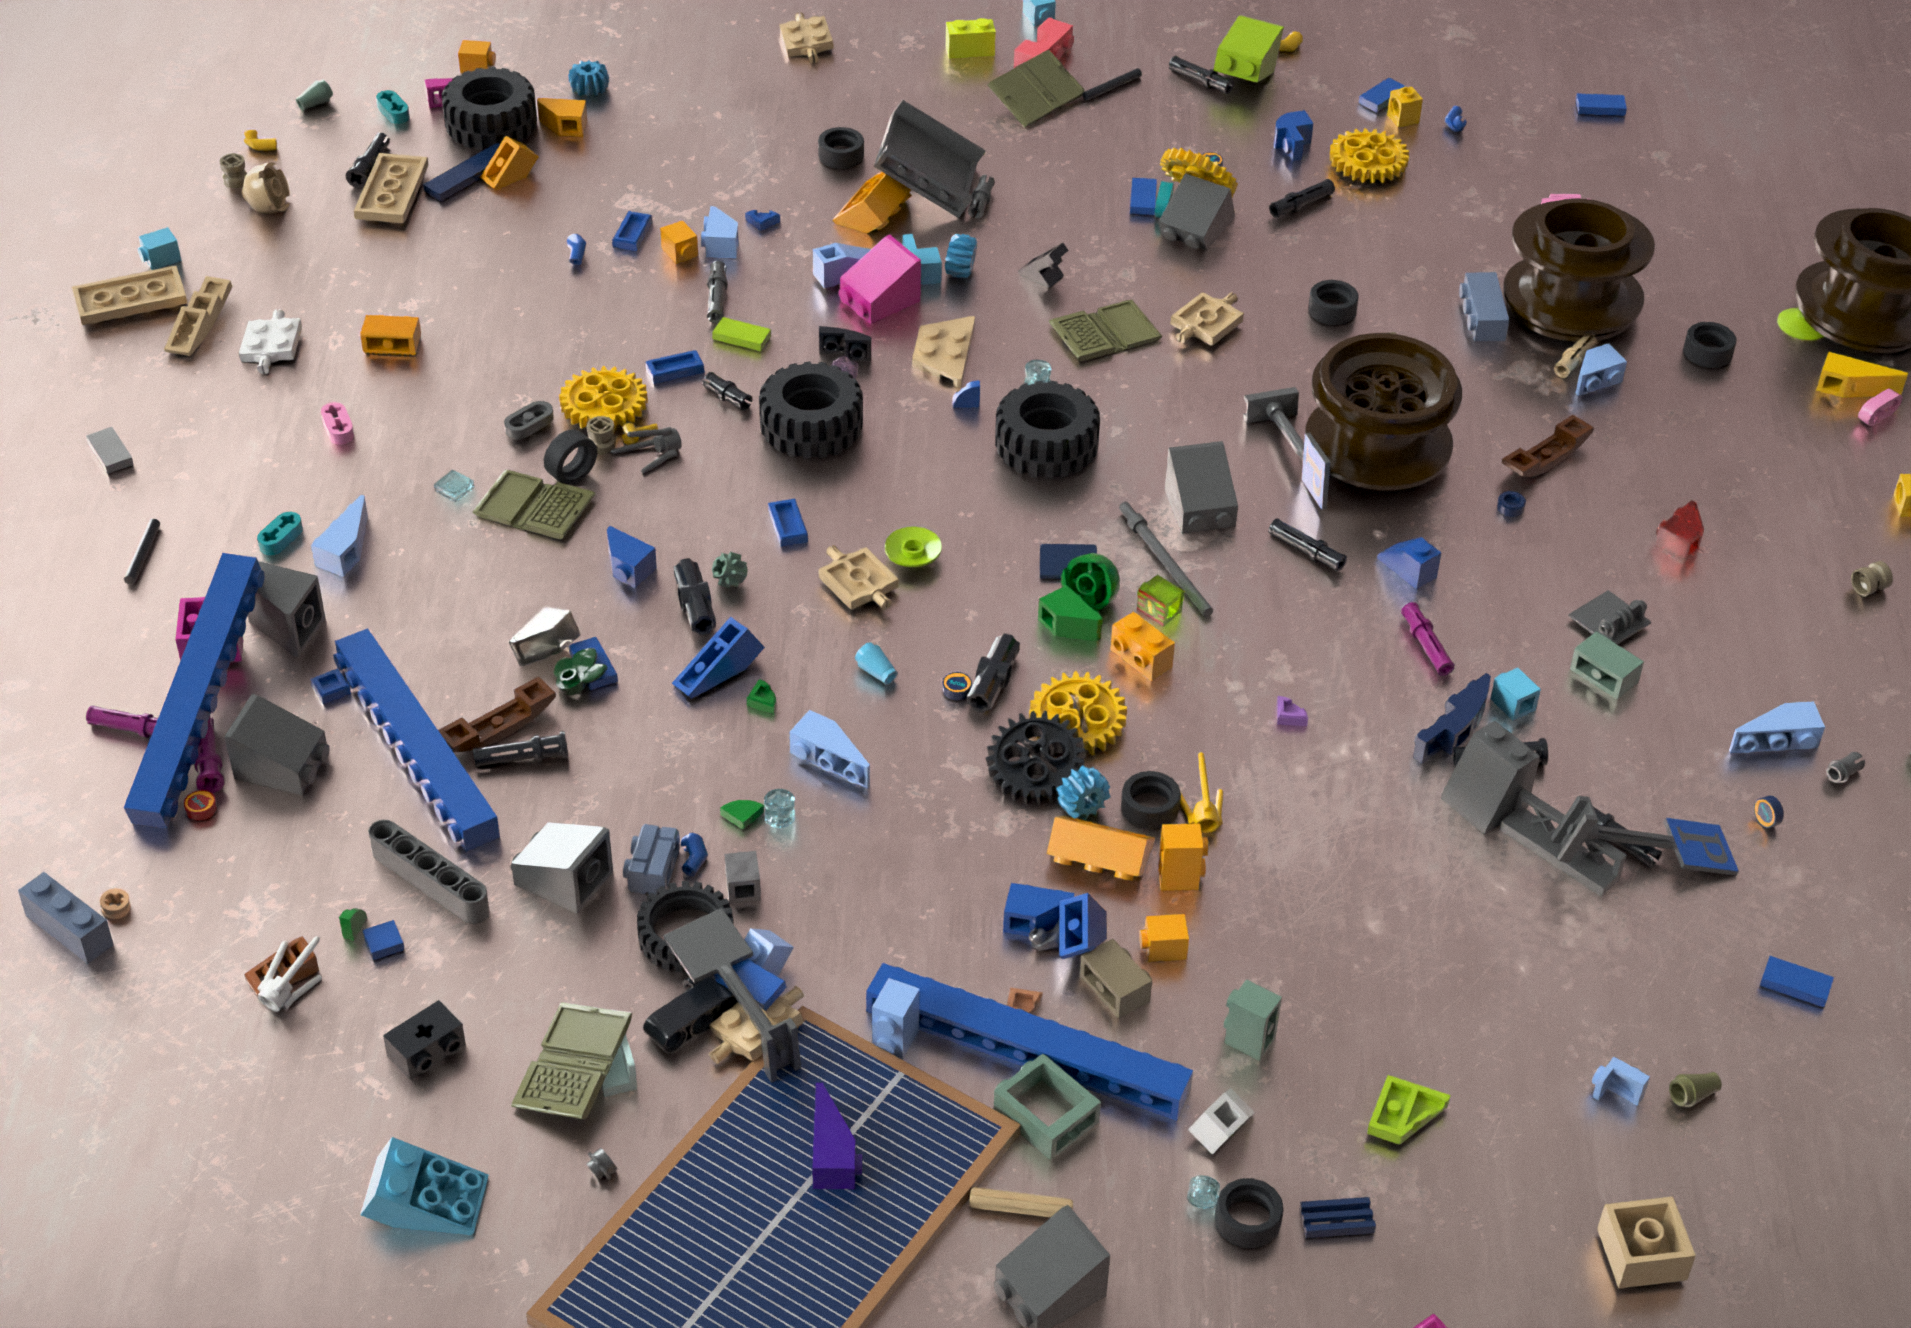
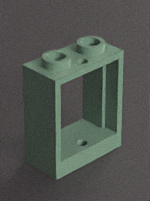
M1044 1054L1034 1061L1026 1062L1017 1074L1009 1080L1001 1081L994 1090L993 1109L1020 1123V1135L1050 1160L1054 1159L1099 1123L1101 1101ZM1041 1080L1073 1106L1070 1111L1049 1127L1016 1100Z

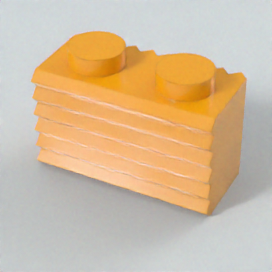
M365 315L360 331L363 352L365 354L368 352L372 354L374 352L381 355L383 353L386 355L389 353L393 355L395 353L396 355L406 354L408 356L411 354L414 356L421 337L419 317Z

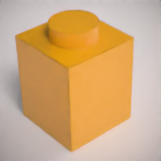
M462 41L458 51L460 73L468 70L470 72L475 71L476 68L489 69V67L495 65L496 54L495 51H492L491 42Z
M683 220L660 228L661 248L675 264L698 257L697 235Z
M1185 914L1146 916L1145 929L1139 931L1140 948L1146 949L1148 962L1187 960L1189 935Z

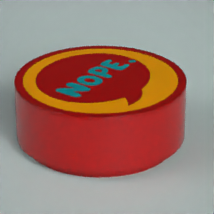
M197 790L186 796L184 808L189 818L205 820L215 814L217 803L214 794L210 791Z

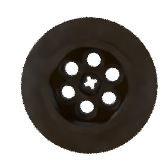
M1580 198L1542 203L1526 210L1516 219L1512 228V243L1523 260L1516 263L1507 272L1503 283V294L1510 311L1519 322L1539 334L1564 341L1577 342L1584 335H1591L1586 341L1589 342L1593 335H1595L1594 337L1597 341L1614 337L1625 331L1637 319L1643 309L1644 292L1639 282L1632 275L1647 267L1655 251L1654 238L1649 229L1640 220L1610 204Z
M1881 208L1845 209L1825 216L1818 223L1814 233L1815 247L1824 261L1805 268L1798 276L1795 284L1798 309L1804 316L1805 321L1828 339L1853 349L1874 353H1893L1911 348V217L1903 213Z
M1369 333L1353 336L1339 342L1317 363L1312 375L1311 388L1318 407L1307 420L1305 434L1311 433L1329 459L1330 475L1346 483L1363 488L1400 490L1424 484L1434 479L1446 468L1453 451V438L1447 424L1456 416L1460 409L1462 385L1453 365L1440 351L1412 337L1392 333Z

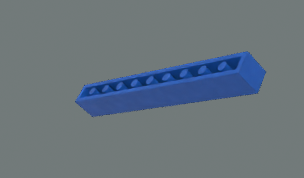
M222 553L123 807L132 824L167 829L171 818H174L177 814L179 796L181 791H184L187 787L188 773L191 765H194L197 761L198 746L201 738H205L207 734L210 714L214 713L217 708V696L220 688L226 684L227 669L230 662L235 660L236 646L239 638L243 637L245 633L247 616L249 612L253 611L255 595L258 588H261L264 583V571L261 570L257 557Z
M367 628L335 640L337 653L333 654L337 668L340 671L344 670L346 672L345 675L351 689L356 688L358 690L361 704L363 707L368 706L370 708V714L375 725L382 726L387 743L389 745L394 744L398 759L402 764L406 763L408 765L409 774L413 782L421 784L424 798L428 803L433 802L436 815L441 823H447L452 840L455 843L459 841L465 852L500 838L497 815L369 629Z
M882 963L866 990V1012L872 1014V1006L888 978L919 988V1031L1019 1066H1023L1028 1061H1034L1044 1054L1085 1089L1175 1121L1178 1120L1191 1091L1193 1070L1181 1064L1171 1063L1154 1057L1149 1053L1139 1052L1122 1046L1117 1042L1090 1035L1086 1031L1061 1025L1054 1020L1035 1016L1022 1009L1009 1007L990 998H983L966 992L964 989L937 982L930 977H923L908 972L901 967Z

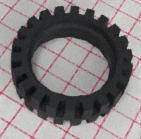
M682 881V887H677L676 882L669 883V890L661 886L657 888V895L651 892L647 896V902L643 901L640 905V911L638 910L637 914L639 945L646 958H651L652 963L656 966L662 962V967L665 970L669 971L673 965L675 966V972L683 973V966L666 941L655 933L654 926L656 922L667 913L680 909H696L710 914L722 908L734 924L732 908H730L728 899H724L723 893L719 890L714 893V887L707 885L703 889L702 883L696 881L693 887L689 886V881Z

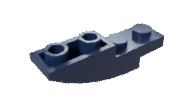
M1485 673L1477 680L1470 681L1465 689L1458 694H1452L1447 699L1444 706L1446 709L1445 714L1441 715L1432 726L1422 729L1414 739V759L1423 764L1440 750L1452 756L1453 747H1462L1477 729L1485 710L1491 679L1489 674Z

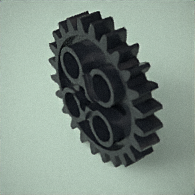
M1032 711L1029 719H1026L1020 713L1019 722L1016 723L1009 718V728L999 726L1000 736H991L993 745L987 746L989 756L986 757L989 776L994 777L995 787L1001 786L1003 795L1012 791L1013 801L1023 796L1025 804H1028L1031 797L1036 798L1037 804L1040 805L1042 797L1046 796L1050 802H1053V794L1058 793L1056 788L1063 785L1062 778H1068L1071 775V769L1078 772L1082 765L1085 766L1084 758H1086L1085 748H1083V738L1079 737L1077 728L1070 729L1069 720L1060 724L1059 714H1056L1050 720L1048 719L1047 711L1043 712L1041 718H1037L1035 711ZM1035 736L1041 737L1040 739L1035 741L1029 740L1030 738ZM1057 753L1064 754L1063 756L1058 758L1052 757L1054 754ZM1013 757L1020 758L1019 760L1014 762L1009 761ZM1036 774L1043 775L1041 778L1038 779L1031 778Z

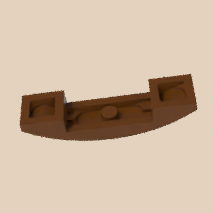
M1571 415L1555 426L1553 435L1527 451L1522 448L1515 450L1504 457L1501 463L1522 477H1533L1543 474L1573 454L1593 433L1594 427L1575 415Z
M538 676L514 689L515 698L469 723L461 717L438 731L453 752L472 751L473 748H483L512 735L530 723L556 698V692Z

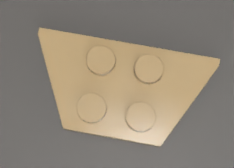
M975 316L920 326L912 357V367L928 372L931 376L941 379L943 375L952 379L954 386L961 388L975 327Z

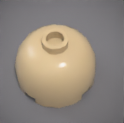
M273 162L253 167L245 176L242 189L245 201L254 210L263 214L283 212L289 207V203L285 204L286 197L290 196L287 179L281 169L276 170L273 167L276 165Z

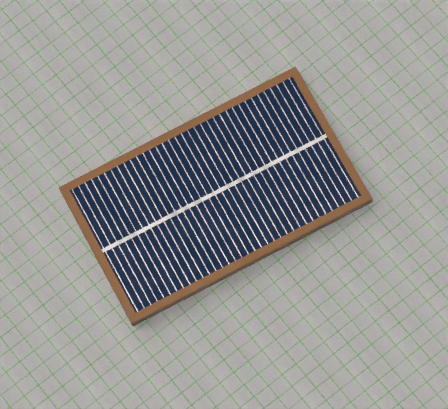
M802 1005L798 1011L801 1013L804 1022L797 1027L801 1069L795 1071L791 1064L776 1071L777 1080L771 1083L765 1074L763 1055L754 1062L752 1061L527 1311V1323L534 1328H867L968 1201L971 1189L980 1186L1019 1137L1021 1124ZM816 1083L824 1084L856 1139V1154H863L862 1175H855V1189H813L812 1162Z

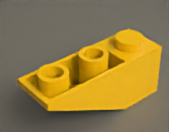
M1828 352L1816 391L1842 398L1875 397L1890 388L1902 395L1908 373Z

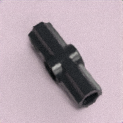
M690 558L682 559L677 565L673 566L682 612L686 611L692 631L697 632L699 635L709 634L716 627V617L712 609L708 582L703 581L697 562H693Z
M1004 633L1002 636L996 637L987 657H981L976 670L975 681L967 695V703L973 707L974 711L984 713L986 710H991L1000 690L1007 688L1012 673V665L1020 651V642L1013 635Z

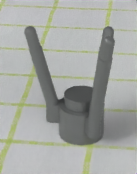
M671 427L657 430L628 432L627 436L655 437L652 440L612 449L611 454L628 452L654 445L657 452H663L664 455L641 470L642 473H646L667 459L677 456L676 450L681 449L682 442L678 431Z

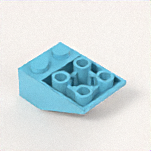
M392 1137L377 1157L360 1215L393 1228L472 1235L475 1230L489 1174Z

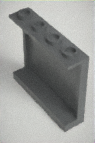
M902 100L890 116L874 167L959 218L971 203L973 196L969 194L977 163L986 150L905 100Z

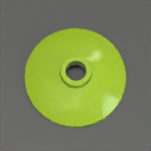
M1798 308L1786 309L1778 316L1777 322L1779 327L1792 337L1802 340H1816L1824 337L1805 321Z
M911 526L897 529L885 541V553L888 558L894 563L905 567L926 566L934 562L940 556L942 550L939 537L934 532L922 527Z

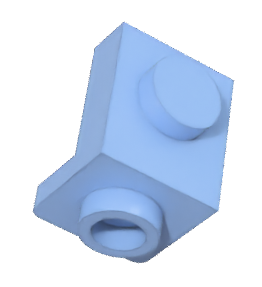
M1613 1057L1606 1067L1601 1065L1594 1074L1592 1083L1595 1084V1089L1592 1097L1599 1101L1608 1089L1638 1106L1644 1098L1650 1076L1641 1072L1638 1068Z

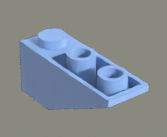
M833 243L813 249V275L823 288L840 284V277L871 249L841 243Z
M360 495L314 540L311 550L316 567L344 577L360 561L368 520L364 495Z
M1814 701L1784 703L1735 729L1729 751L1730 753H1750L1819 748L1825 726Z
M809 710L789 732L790 753L799 759L813 763L825 771H830L868 789L870 786V764L835 721Z

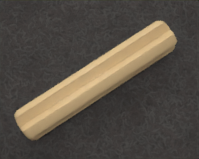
M973 1187L970 1191L969 1205L977 1209L1050 1218L1066 1205H1069L1073 1210V1200L1068 1198Z

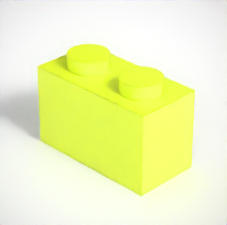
M979 18L977 20L946 22V50L949 59L995 56L996 31L992 19Z

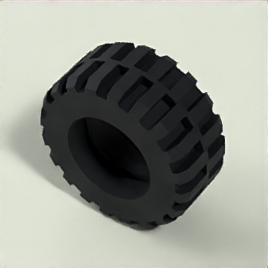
M489 67V69L476 68L475 71L471 72L468 70L463 72L461 76L457 75L451 82L449 81L442 92L446 131L457 143H463L465 147H475L477 150H484L494 144H501L505 136L521 143L523 138L527 139L537 125L534 88L527 78L521 76L516 71L510 72L509 69H496V67Z
M811 361L797 365V363L790 364L786 369L782 367L777 370L775 375L771 374L760 389V430L771 446H774L781 453L787 452L791 457L803 456V459H811V457L821 459L826 458L829 454L834 456L839 454L842 449L846 450L861 434L863 429V392L857 380L846 370L842 372V369L838 366H827V363L824 362L811 364Z
M1035 381L1034 384L1029 385L1026 383L1021 385L1019 389L1014 388L1000 401L996 410L995 446L1004 462L1010 468L1014 466L1017 472L1021 474L1028 473L1030 477L1034 478L1038 476H1043L1045 479H1053L1054 476L1063 478L1067 477L1071 472L1075 474L1081 471L1083 467L1092 462V459L1097 454L1100 412L1089 395L1086 396L1083 390L1079 388L1074 389L1072 385L1064 383V385L1058 384L1057 381H1050V383Z

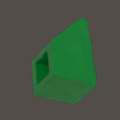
M1067 585L1039 598L1038 620L1054 636L1089 641L1101 639L1103 624L1101 615L1098 611L1093 610L1079 594L1075 593Z

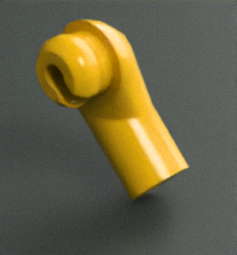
M1297 31L1290 33L1284 40H1281L1279 51H1295L1303 42L1302 34Z
M256 130L244 131L245 139L243 140L256 151L277 150L276 138L260 139L257 137L258 133Z

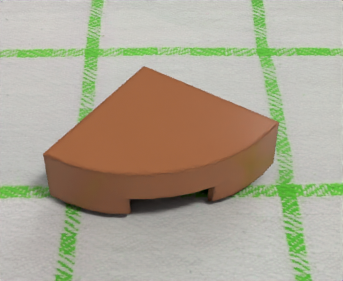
M1010 987L1007 1006L1022 1009L1033 1014L1042 1003L1043 992Z

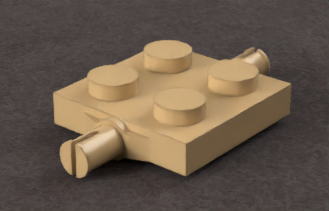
M800 12V16L799 13L795 14L796 21L779 24L788 58L808 55L810 63H814L813 58L815 63H817L819 60L817 53L834 49L833 39L825 16H813L805 19L804 14Z
M1202 292L1171 316L1170 322L1171 325L1182 330L1176 335L1178 342L1184 343L1190 337H1196L1213 346L1241 324L1244 313L1231 306L1238 301L1237 295L1235 293L1233 295V292H1231L1224 299H1218Z
M835 545L827 548L826 554L833 561L831 564L819 569V578L851 610L869 601H875L882 610H886V608L888 609L891 606L892 601L884 594L899 588V579L867 547L848 554H843Z
M794 986L785 995L779 996L766 1011L763 1009L762 1011L773 1026L791 1018L798 1027L804 1021L801 1013L791 1006L803 998L804 993L799 987ZM739 1002L710 1024L712 1033L723 1041L717 1048L709 1052L710 1058L716 1064H719L731 1053L744 1055L753 1062L763 1055L761 1034Z

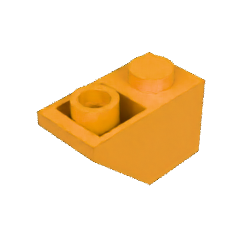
M537 99L538 116L541 123L559 136L583 137L588 121L586 100Z

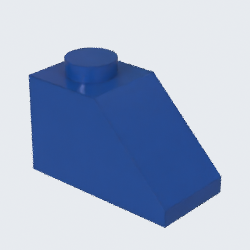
M612 526L607 528L608 551L613 577L636 588L657 569L656 549Z
M1420 537L1393 545L1379 553L1377 559L1417 590L1437 578L1441 552Z
M1089 893L1059 901V957L1066 959L1092 951L1107 939V912Z

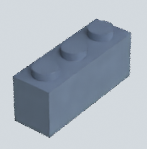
M1466 273L1464 283H1460L1459 296L1461 299H1464L1463 312L1468 314L1467 327L1469 331H1472L1474 341H1505L1509 317L1497 273Z
M42 872L18 890L25 915L87 964L114 945L107 919L47 873Z

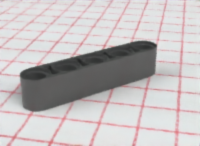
M383 819L371 824L368 833L372 854L376 860L469 924H477L489 917L490 909L487 889L483 883L396 823Z

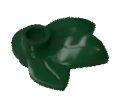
M595 648L582 649L576 652L573 658L563 657L556 663L553 672L557 678L556 685L565 695L572 696L580 693L585 688V683L596 681L608 669L604 664H596L597 652Z

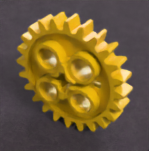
M1366 128L1363 129V132L1354 129V133L1345 131V136L1339 134L1338 139H1333V144L1330 145L1329 161H1332V167H1337L1336 172L1344 171V177L1352 175V180L1361 178L1362 183L1366 179H1370L1371 183H1375V179L1384 183L1385 178L1392 181L1394 176L1400 177L1401 172H1405L1406 167H1408L1409 150H1406V144H1401V139L1394 140V134L1386 136V131L1377 133V129H1374L1372 132H1368Z
M1173 147L1172 150L1168 148L1161 158V170L1166 172V176L1172 177V181L1180 183L1186 173L1230 188L1232 197L1237 189V179L1232 177V173L1226 172V167H1220L1218 165L1219 162H1212L1210 157H1205L1199 152L1194 154L1190 149L1186 152L1183 148L1178 150Z
M605 366L601 368V371H597L596 368L592 367L590 373L581 370L582 376L573 374L572 381L566 380L565 386L561 387V394H559L561 413H564L565 419L571 418L572 425L580 422L581 429L587 426V422L597 416H606L612 419L615 430L618 424L624 427L626 421L635 423V416L642 417V411L647 409L646 403H648L646 384H642V379H636L635 373L627 375V369L617 372L615 366L610 371Z
M1074 671L1073 678H1068L1065 673H1062V680L1060 681L1051 677V686L1045 683L1041 684V692L1035 691L1034 700H1030L1029 718L1032 711H1035L1037 718H1041L1043 712L1047 711L1048 719L1050 720L1056 714H1059L1060 724L1069 720L1070 729H1078L1079 737L1083 738V748L1088 750L1093 756L1095 755L1096 747L1106 751V742L1114 745L1116 743V736H1122L1123 727H1126L1127 706H1125V697L1120 696V689H1111L1112 681L1109 680L1102 684L1101 675H1098L1093 680L1090 679L1089 672H1086L1084 677H1079L1078 672ZM1070 695H1073L1076 701V709H1073V699ZM1080 719H1083V728L1085 729L1086 733H1084L1081 728Z

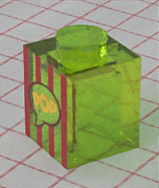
M1158 574L1148 582L1142 583L1137 591V610L1160 625H1166L1182 612L1184 591Z

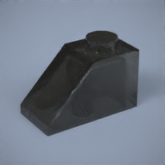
M545 607L509 641V644L519 666H525L563 652L581 634L571 611Z

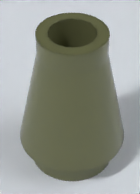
M1715 1072L1679 1074L1670 1082L1669 1093L1674 1103L1678 1106L1692 1107L1709 1095L1720 1091L1722 1083L1720 1077Z

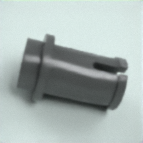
M1851 752L1841 760L1831 761L1826 770L1828 778L1834 783L1846 782L1850 775L1865 767V760L1855 764V761L1863 756L1858 752Z

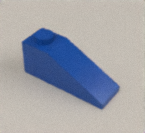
M730 617L672 684L692 699L746 670L765 647L748 628Z

